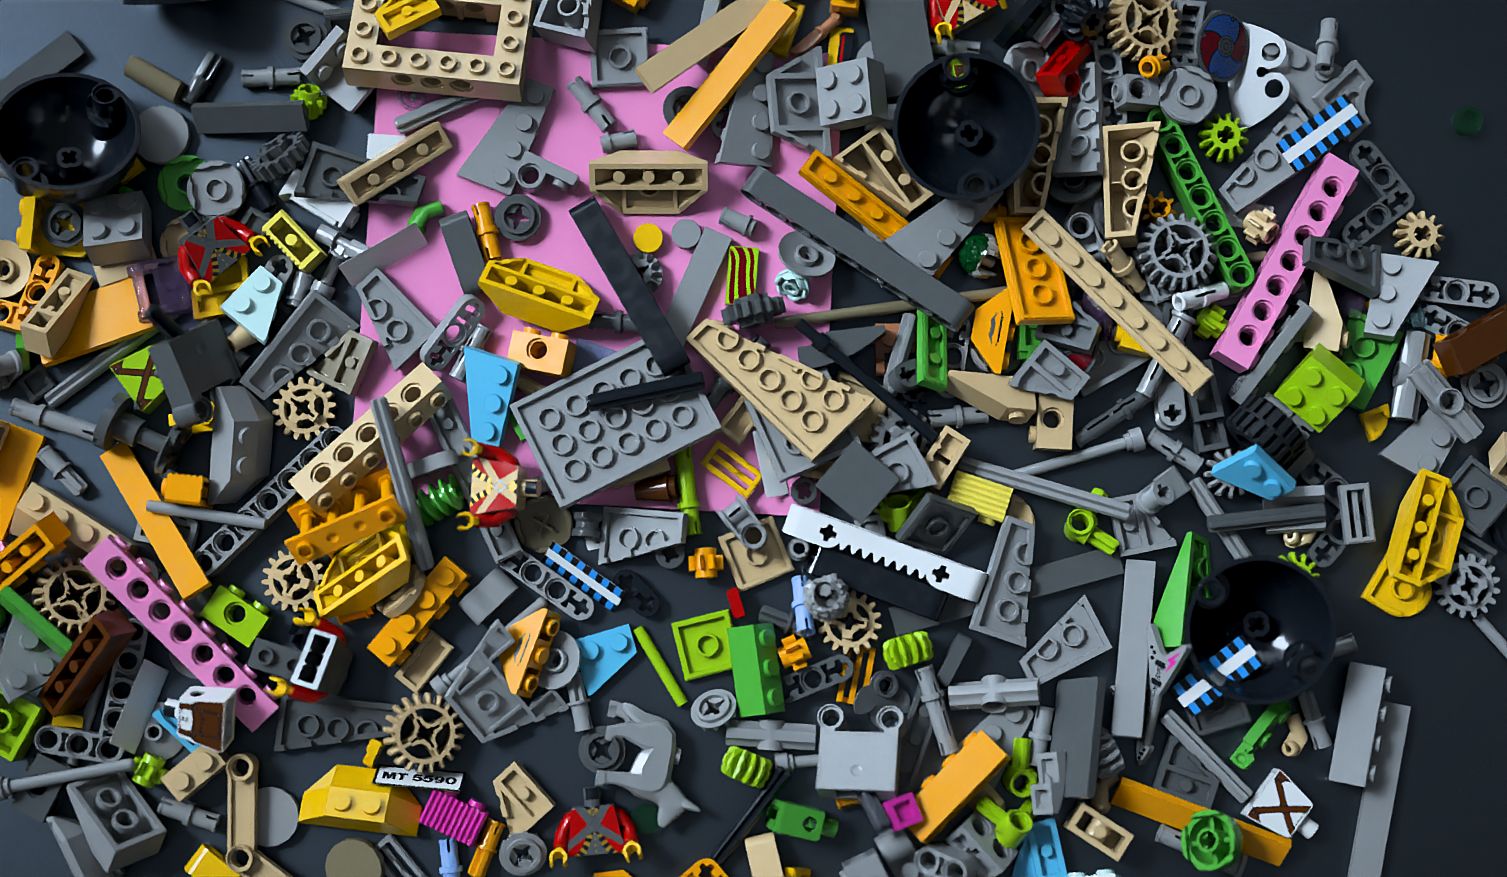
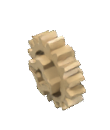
M299 377L297 385L292 381H288L289 389L287 391L281 388L278 390L282 398L273 399V402L279 405V409L272 411V414L280 416L281 419L275 424L278 427L286 426L283 432L285 435L289 436L294 431L295 440L300 441L302 435H304L307 441H312V434L315 433L318 436L323 428L331 427L328 423L329 419H337V416L331 413V411L337 408L338 404L330 402V399L335 395L331 391L325 393L326 384L322 382L316 387V379L310 378L308 384H306L305 379ZM303 390H311V392H308L305 396L295 395L297 392ZM322 401L324 404L323 415L320 414L319 404ZM296 402L307 405L311 410L310 412L314 414V417L303 413ZM287 404H290L291 415L289 417L287 416ZM308 422L316 424L310 428H299Z
M282 550L278 551L280 559L269 558V562L272 565L271 569L263 568V572L268 574V579L262 580L261 584L269 585V589L264 592L265 596L274 595L271 603L278 605L282 602V610L288 611L291 605L294 612H300L298 608H301V604L305 608H312L310 600H315L313 592L317 585L321 584L324 575L320 574V571L325 565L322 563L315 564L317 559H314L299 566L290 551L289 555ZM294 560L291 567L285 570L280 569L286 562ZM308 566L312 570L314 580L310 579L306 571ZM297 574V577L301 579L300 583L293 585V582L289 581L290 575L295 576ZM276 580H279L283 587L282 594L277 588ZM305 589L310 590L307 595L295 600L299 592Z
M852 590L847 611L842 613L838 619L831 622L817 619L818 622L824 623V626L818 628L819 634H827L823 639V643L833 642V652H836L841 647L845 656H847L849 649H853L855 654L859 655V647L863 646L869 650L870 644L868 641L878 640V636L873 632L882 628L881 624L875 623V620L881 618V613L872 612L876 607V603L871 602L867 604L866 594H863L858 599L856 598V592ZM857 606L867 613L869 619L860 616L857 612ZM851 616L858 625H853L851 630H847L846 625L841 622L847 621L848 617ZM830 627L840 631L842 641L834 636ZM859 632H867L863 638L853 642V637Z

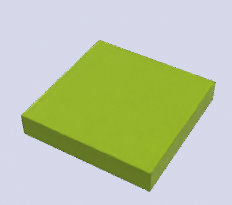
M729 609L671 623L685 681L732 669L727 628H733Z

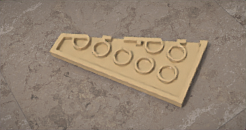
M707 318L685 338V342L811 463L875 402V398L866 394L863 395L846 384L823 376V373L783 354L779 355L762 344L743 338L738 333Z

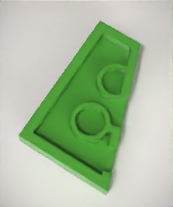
M1350 308L1346 331H1350V342L1348 349H1343L1342 362L1365 380L1358 395L1348 404V406L1364 412L1404 333L1399 331L1394 341L1363 337L1367 315Z

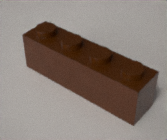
M1507 303L1432 344L1446 376L1459 375L1460 378L1471 376L1477 372L1476 367L1481 364L1483 366L1492 364L1500 359L1499 354L1507 353Z
M120 609L92 616L38 693L37 697L54 718L78 712L82 709L137 632Z

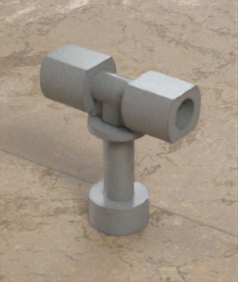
M321 224L316 231L314 239L329 246L328 253L333 256L321 281L314 279L310 290L314 289L322 296L332 299L336 289L331 287L339 271L338 266L343 261L353 258L370 247L354 239L350 241L344 238L345 234Z

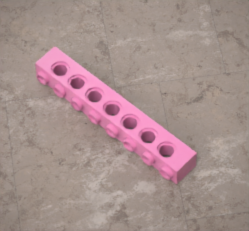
M1328 153L1318 161L1257 269L1253 282L1244 292L1209 356L1237 373L1248 369L1252 370L1261 356L1258 353L1262 344L1266 345L1273 336L1275 330L1272 326L1276 319L1280 320L1289 306L1286 304L1290 294L1294 295L1301 286L1303 280L1300 279V276L1304 269H1309L1302 265L1303 246L1297 242L1296 235L1301 234L1304 239L1311 235L1328 238L1330 230L1327 229L1332 220L1335 221L1344 209V206L1341 205L1345 196L1349 197L1358 184L1355 180L1359 173L1358 169L1331 153ZM1324 185H1327L1332 189V197L1328 196L1325 193ZM1311 209L1318 213L1319 221L1312 219L1310 215ZM1283 258L1290 261L1292 265L1291 271L1283 267ZM1269 283L1276 285L1278 289L1277 296L1270 293L1268 289ZM1255 307L1263 311V321L1256 318L1254 314ZM1241 332H1244L1249 336V346L1244 345L1241 342Z
M112 534L108 535L81 563L206 687L237 689L235 716L253 733L279 708V697L266 692V689L271 691L275 689L269 684L264 686L256 679L259 675L255 669L247 666L248 663L243 666L235 658L238 655L237 652L227 642L221 644L214 637L216 631L206 621L200 623L193 616L195 613L194 609L183 599L179 602L171 594L174 591L173 588L164 579L160 578L157 580L150 573L152 570L151 566L141 557L136 559L128 551L131 547L119 535L116 537ZM120 559L126 563V574L119 575L113 571L112 563L114 560ZM136 581H143L148 585L149 592L146 596H139L135 593L133 587ZM163 602L170 607V615L168 617H160L156 614L155 605L157 603ZM187 624L192 630L191 637L181 638L176 632L177 625ZM201 645L211 647L213 657L207 660L202 659L198 655V647ZM223 666L232 668L235 677L229 681L223 680L219 676V668ZM246 687L253 689L256 699L249 702L243 700L240 696V690Z

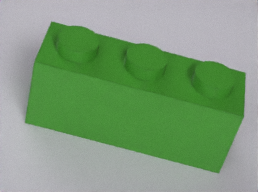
M773 622L727 628L739 718L785 711Z

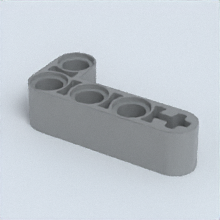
M932 842L919 849L914 858L917 869L930 877H976L977 861L972 855L942 842ZM929 852L934 854L936 864L930 860ZM956 863L963 868V875L959 874L956 870Z

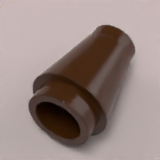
M665 473L640 483H635L634 492L636 500L672 502L673 499L679 498L677 476Z

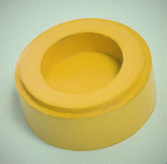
M651 223L642 224L634 232V243L640 252L652 254L661 248L663 235L656 225Z

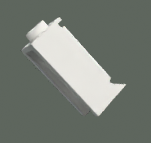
M299 169L293 170L278 194L283 201L292 200L297 205L334 227L339 228L344 233L348 227H354L360 216V213H358L360 208L358 206L355 207L351 201L294 197V191L302 171Z

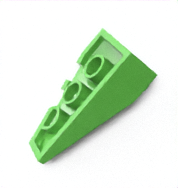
M1187 532L1153 620V624L1157 625L1167 654L1186 644L1185 619L1188 606L1196 591L1198 580L1211 573L1209 540L1194 532ZM1206 584L1203 588L1202 594L1206 598H1213V596L1209 595L1208 586Z

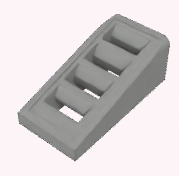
M1174 0L1173 9L1179 10L1175 18L1195 22L1194 28L1176 26L1181 32L1194 34L1193 39L1175 38L1179 44L1193 45L1192 51L1179 50L1176 45L1173 49H1170L1169 57L1182 58L1186 55L1190 60L1197 58L1196 40L1199 29L1204 22L1207 2ZM1183 9L1196 10V15H1183L1182 11Z

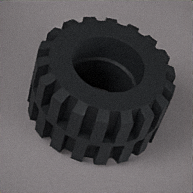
M1251 394L1225 421L1230 434L1244 450L1257 444L1283 469L1306 446L1304 436L1297 425L1276 405L1257 395Z

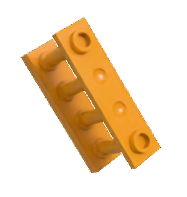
M387 461L369 471L354 487L350 488L321 515L303 498L287 504V512L299 528L300 534L285 540V545L299 566L408 519L407 514L394 495L395 489Z

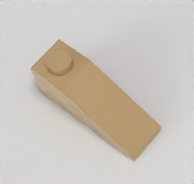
M69 268L65 269L20 324L25 350L48 358H52L71 332L92 285L93 276Z
M1314 271L1309 306L1314 311L1311 313L1313 316L1311 322L1305 328L1303 349L1309 353L1318 343H1321L1335 356H1342L1343 349H1348L1350 331H1346V325L1330 279Z
M958 370L948 371V388L945 391L997 420L1009 421L1011 424L1027 423L1036 411L1034 392L1013 388L1007 384L1013 376Z

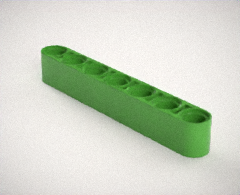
M1160 107L1154 108L1145 122H1152V120L1158 119L1165 125V128L1160 129L1155 155L1189 221L1192 217H1196L1197 222L1195 225L1197 227L1205 224L1206 221H1212L1217 225L1218 231H1210L1207 227L1203 231L1204 234L1213 233L1214 237L1209 239L1208 243L1217 244V249L1212 253L1217 255L1218 259L1215 263L1211 264L1214 266L1220 281H1224L1228 285L1229 293L1240 294L1253 282L1255 276L1254 269L1178 123H1174L1167 118ZM1165 145L1175 146L1178 154L1169 153ZM1179 170L1189 172L1191 179L1185 180L1181 178ZM1192 196L1202 197L1205 205L1195 204ZM1219 247L1228 248L1231 252V257L1222 256L1219 253ZM1232 273H1240L1244 277L1245 282L1242 284L1235 282Z

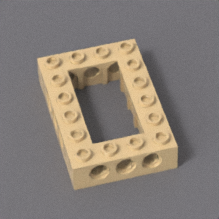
M354 0L342 65L347 85L522 102L537 0H435L441 9L442 15L458 16V19L463 20L464 17L487 19V22L499 21L494 56L382 45L383 30L377 23L374 13L382 4L389 0Z

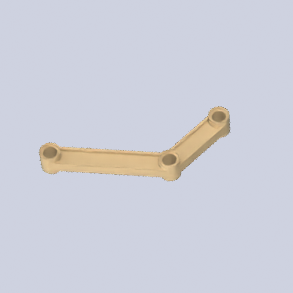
M248 752L234 755L229 759L226 766L228 774L227 866L242 877H293L257 850L259 761L255 755ZM239 759H244L249 764V771L246 775L239 773L236 765ZM238 850H244L248 854L249 861L246 865H242L237 861L236 853Z

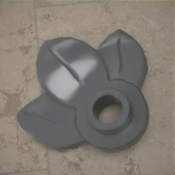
M880 670L872 675L869 685L861 688L856 694L854 712L859 715L868 713L871 722L879 729L877 724L878 712L883 707L892 705L906 714L910 708V698L907 691L898 686V680L892 672ZM884 679L886 687L884 690H881L879 683ZM891 719L885 723L886 727L890 723Z

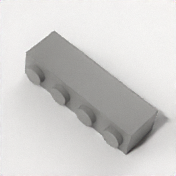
M1350 662L1328 780L1369 788V782H1375L1377 765L1373 764L1374 754L1380 753L1383 736L1378 735L1380 723L1385 724L1388 713V706L1384 705L1386 693H1391L1393 676H1389L1390 670L1387 668Z

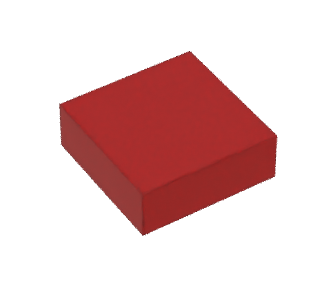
M737 587L727 590L726 594L734 618L745 617V611Z

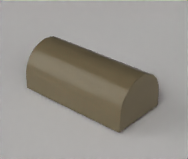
M131 55L124 69V76L176 105L182 101L180 96L188 84L148 61Z

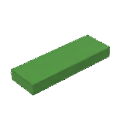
M917 309V385L942 393L948 388L947 328Z
M6 585L0 591V604L63 659L73 645V642L11 587Z

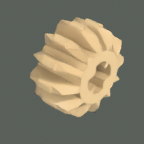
M1420 211L1417 216L1410 212L1406 215V220L1400 219L1397 222L1400 229L1395 230L1393 236L1400 238V240L1394 244V247L1399 248L1403 246L1405 248L1402 251V256H1408L1411 253L1413 258L1420 259L1422 256L1428 260L1432 257V252L1438 253L1441 250L1438 243L1443 242L1445 236L1438 234V231L1442 230L1444 225L1439 224L1435 226L1433 223L1436 220V216L1432 215L1426 219L1425 211ZM1417 231L1421 232L1423 235L1420 237V239H1422L1421 241H1418L1415 238V236L1418 235L1416 233Z

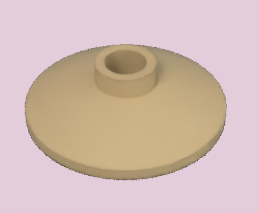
M0 240V298H8L18 294L26 287L32 272V264L28 253L19 249L17 243L9 240ZM9 266V274L3 276L1 273L2 268Z

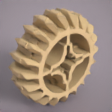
M1112 0L1108 5L1110 9L1105 14L1109 21L1103 27L1111 31L1106 39H1113L1115 41L1112 49L1120 48L1122 50L1120 57L1129 55L1130 63L1141 60L1148 55L1156 56L1163 54L1167 56L1170 54V49H1173L1178 43L1175 38L1180 37L1182 33L1176 28V26H1180L1182 23L1181 20L1175 18L1179 10L1172 9L1170 6L1174 0ZM1148 19L1144 26L1138 30L1137 28L1142 24L1141 22Z
M68 557L64 560V568L58 561L53 563L54 571L45 568L43 574L47 579L38 577L36 580L37 585L42 588H34L32 591V595L41 597L34 600L32 606L43 607L38 612L42 616L46 615L48 617L47 620L50 623H54L58 630L61 627L65 628L64 635L67 638L71 636L72 629H75L78 637L83 627L87 625L94 614L108 612L110 610L106 607L115 605V600L107 598V596L113 594L86 567L82 566L81 561L83 558L80 557L77 559L75 566L72 565V560ZM68 576H80L90 583L78 585ZM59 579L63 594L55 602L50 603V587ZM69 592H72L73 595L83 593L77 601L80 604L76 603L75 600L65 601L70 595ZM97 592V609L89 616L86 611L88 607L85 600L92 593ZM70 610L80 620L64 618L56 611Z
M425 692L421 701L419 694L413 693V703H410L406 697L401 698L404 706L403 709L395 704L392 706L393 711L397 713L396 717L386 715L385 719L393 722L392 727L384 726L382 728L383 732L391 733V737L384 738L383 743L394 745L387 750L388 755L391 756L399 753L394 763L399 765L406 759L404 764L405 770L410 771L415 763L416 773L421 774L425 764L427 771L432 773L434 772V762L440 768H444L445 763L442 759L444 756L451 761L455 758L449 752L450 749L453 748L458 751L461 749V746L454 743L455 738H464V734L455 732V729L463 727V722H453V719L458 717V714L455 710L448 713L451 706L447 701L440 706L442 696L436 695L431 702V693ZM431 708L437 711L441 717L425 722L416 710ZM409 716L411 730L401 740V726L406 717ZM419 724L430 730L427 733V741L417 737V733H421L418 731L420 728ZM445 725V739L438 749L435 740L436 735ZM417 744H422L430 755L415 757L411 756L405 749L409 746L413 747Z

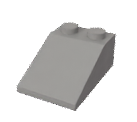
M124 772L82 779L67 785V792L90 850L106 873L159 853L167 830Z

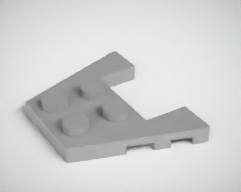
M498 619L493 622L444 695L445 700L481 743L518 730V727L534 721L536 723L553 713H561L569 709L567 703L556 690L546 689L528 704L519 695L510 692L506 678L493 664L492 660L516 641Z

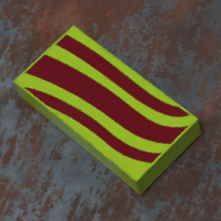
M730 246L725 305L733 306L734 299L756 293L759 248Z

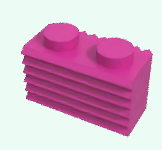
M433 790L418 822L470 847H474L490 816V812L485 810L487 805L473 798H470L469 802L458 797L460 792Z

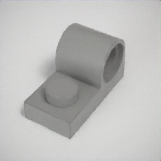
M527 150L516 172V179L520 187L529 194H537L542 191L549 179L552 180L551 184L554 187L567 192L568 188L576 191L581 182L579 175ZM533 171L539 174L538 180L535 183L528 184L524 182V176L528 172Z
M889 829L874 838L895 877H930L920 872L915 866L914 858L916 852L903 829L896 832Z

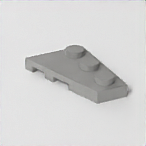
M376 267L355 288L391 360L390 362L397 372L422 348L436 328Z
M909 432L870 452V454L900 478L888 494L938 485Z
M1028 706L1008 707L1002 713H990L958 743L960 750L955 752V754L957 755L965 747L963 742L974 731L978 733L980 730H983L1012 757L1013 740L1017 737H1023L1034 713ZM1008 763L988 782L993 789H995Z

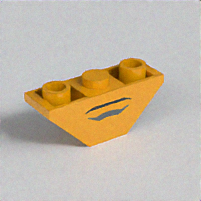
M1008 288L976 309L971 334L972 344L993 374L1001 375V369H1008L1010 353L1005 352L1006 341H1013L1016 325L1015 323H1010L1013 309Z
M542 608L508 627L507 631L516 642L499 654L498 657L511 693L531 699L533 692L538 686V678L542 667L548 660L553 638L559 631L561 614Z

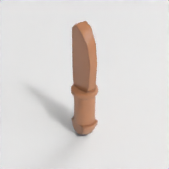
M831 14L829 19L819 27H816L814 31L791 49L792 57L802 56L812 50L822 39H825L826 35L842 24V14Z

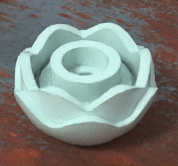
M789 269L778 273L775 279L778 293L787 296L791 301L805 299L810 292L808 278L799 276Z

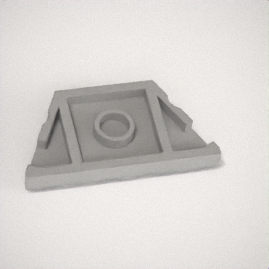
M817 46L765 76L770 132L772 135L810 153L817 149L827 158H831L830 129L820 126L815 69L824 66L822 46Z

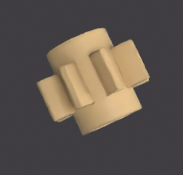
M1267 208L1263 211L1259 209L1251 211L1245 217L1242 228L1245 229L1243 231L1246 234L1245 239L1255 246L1259 242L1262 244L1272 242L1280 228L1278 221L1275 219L1277 215Z

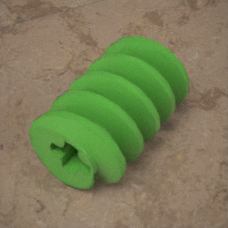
M448 474L449 484L442 478L438 479L439 489H436L431 483L428 484L429 494H426L422 489L417 490L419 499L416 501L423 525L431 526L434 523V519L441 521L445 515H452L455 509H464V494L457 479L452 474Z

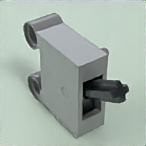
M834 704L823 706L817 715L821 729L816 790L820 798L859 799L875 832L884 833L891 828L892 823L880 800H892L898 797L902 737L906 734L907 730L903 713L896 706H885L877 714V724L880 732L847 731V721L839 706ZM830 718H839L836 725H826ZM890 719H897L899 721L894 727L889 728L885 726V723Z

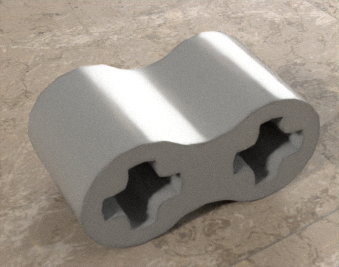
M498 566L458 603V606L477 626H480L519 587Z

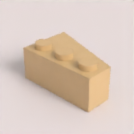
M882 124L871 130L832 160L904 218L928 202L934 195L918 184L905 170L896 153L894 141Z

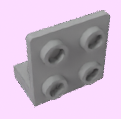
M336 25L299 71L314 85H317L320 90L352 114L374 88L346 84L342 65L348 34Z

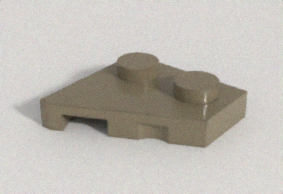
M349 330L340 338L337 345L332 346L324 353L326 357L317 366H311L307 369L306 374L349 395L356 396L379 342L356 331Z

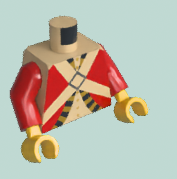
M928 0L927 22L936 34L937 43L941 44L942 36L946 35L947 38L950 36L952 40L955 34L994 13L998 5L996 1H999L1002 9H1007L1006 1Z
M472 438L462 440L469 441L473 448L469 453L465 451H460V453L464 456L477 454L478 457H473L470 513L464 511L456 516V518L465 517L468 520V525L457 527L459 531H467L472 526H475V528L500 527L515 518L517 511L525 510L526 497L541 496V480L527 479V468L521 467L518 458L504 448L485 443L478 445L476 440Z

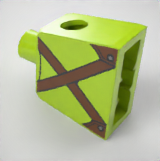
M153 345L109 366L139 409L147 414L153 412L167 398L160 378L154 376L156 368L147 349Z

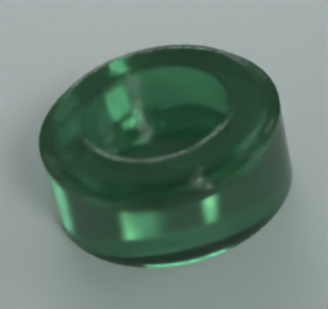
M1473 106L1461 107L1451 118L1453 130L1458 135L1465 137L1475 134L1483 124L1481 112Z
M644 803L638 805L633 810L631 819L636 825L637 832L650 834L658 828L657 815L659 810L654 805Z

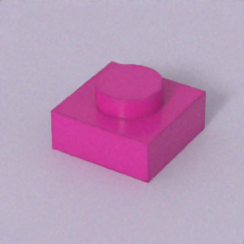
M912 792L882 803L892 823L891 829L893 832L923 821Z

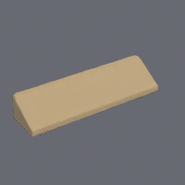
M431 122L336 181L353 205L357 207L452 149L453 145L440 122Z

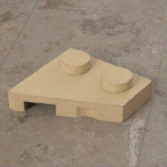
M515 760L493 780L496 795L499 796L501 801L500 809L503 818L505 817L510 834L508 837H510L512 832L517 834L522 833L524 829L528 831L556 805L518 760Z

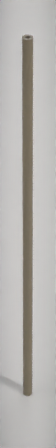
M1259 251L1245 254L1251 264H1257L1263 261L1267 252ZM1109 272L1118 282L1122 281L1113 272ZM1071 277L1066 278L1068 289L1081 288ZM1002 286L958 292V294L965 297L971 303L987 301L1008 287ZM904 300L775 317L774 322L776 329L795 327L802 318L811 325L917 310V308Z

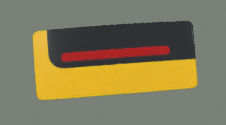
M836 27L830 32L827 66L851 60L853 29Z

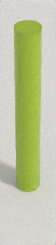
M641 625L633 630L676 705L680 707L688 702L644 626Z

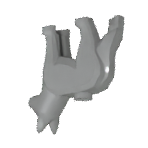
M610 700L607 717H620L625 722L607 726L604 741L610 742L614 738H625L642 748V750L636 756L629 772L597 770L594 785H617L630 791L640 799L656 803L659 806L657 815L658 825L662 829L683 815L686 810L700 812V808L687 799L681 789L671 780L673 765H678L680 761L681 748L676 747V733L669 722L659 716L646 713L632 704Z

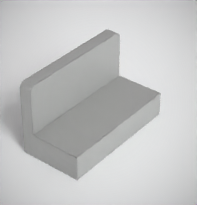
M1324 485L1296 486L1293 491L1272 501L1262 498L1263 509L1316 503L1324 504ZM1326 519L1322 521L1265 527V531L1267 534L1326 530Z

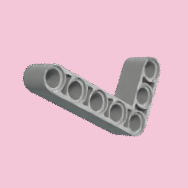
M136 617L128 620L131 623L140 624L143 627V635L138 639H131L120 656L123 653L131 652L136 655L137 663L133 668L126 669L121 666L119 656L113 664L99 732L46 724L38 729L34 737L35 746L39 751L101 763L118 761L121 758L123 749L119 748L116 755L108 757L102 753L101 746L104 742L110 741L115 727L108 724L107 716L113 711L122 713L128 696L125 698L117 697L113 692L114 685L118 682H126L132 689L142 665L148 629ZM44 731H53L57 735L58 741L53 746H45L41 743L40 735ZM75 736H83L88 741V747L84 751H75L71 747V739Z

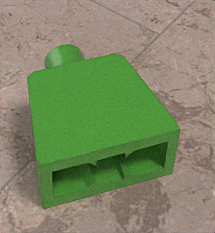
M776 797L768 808L764 825L777 833L818 842L820 835L835 837L838 829V820L826 818L825 812L819 808ZM809 817L808 824L803 826L804 820Z

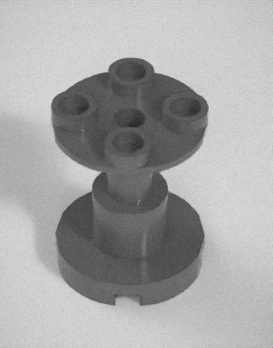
M117 393L111 399L115 402L111 409L105 407L99 417L93 438L98 440L93 443L94 446L104 451H109L118 441L133 448L141 444L158 452L154 467L156 475H164L168 469L174 471L181 460V455L178 453L182 444H186L189 440L192 429L189 427L181 428L176 424L167 437L147 428L148 423L146 420L132 414L134 401L131 397L123 393Z

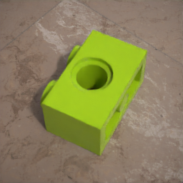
M231 584L229 587L219 585L199 615L246 647L253 648L256 637H262L275 618L268 614L270 609L261 602L255 600L254 603H251L244 598L246 592L236 585ZM237 606H242L245 610V618L241 622H236L233 618V611Z

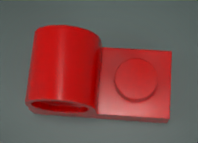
M1064 41L1035 74L1038 85L1046 97H1075L1081 87V79L1077 67L1083 63V60L1092 51L1089 43Z

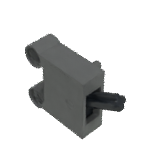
M152 304L145 310L144 314L167 339L147 349L156 368L154 376L160 378L171 404L173 420L181 428L209 422L213 416V407L209 399L202 396L201 393L210 389V398L215 405L216 386H244L239 382L242 376L219 319L207 321L183 331L158 304Z

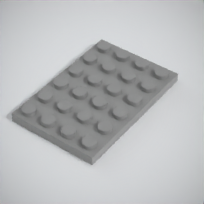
M643 339L509 405L561 511L722 431V427L702 389L595 412L590 411L587 403V396L589 394L665 379ZM687 364L666 378L693 373L690 365Z

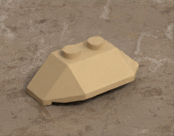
M620 150L589 161L590 192L598 195L620 214H680L701 195L703 196L708 192V161L679 150Z

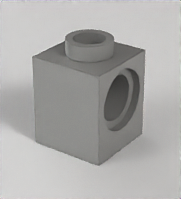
M1125 74L1115 80L1111 90L1114 110L1147 113L1159 106V77L1147 79L1142 75ZM1131 88L1136 92L1137 98L1132 95Z

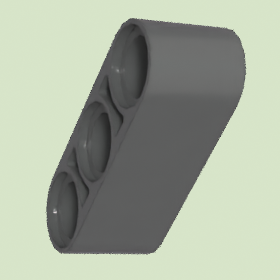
M467 210L439 219V225L463 293L475 296L485 293L478 286V280L486 263Z

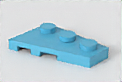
M465 346L464 357L471 438L480 443L503 447L511 413L509 405L513 404L522 362L475 347Z

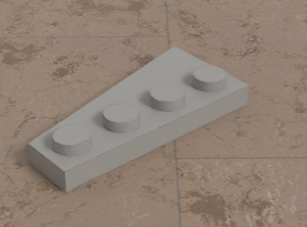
M312 289L241 377L239 382L265 400L290 381L300 370L316 361V358L326 350L338 344L340 338L349 330L354 331L360 325Z

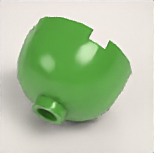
M1202 810L1194 813L1190 817L1193 819L1189 822L1188 826H1184L1181 833V847L1186 859L1191 861L1199 870L1218 872L1231 868L1239 860L1244 848V837L1241 827L1234 818L1221 811Z

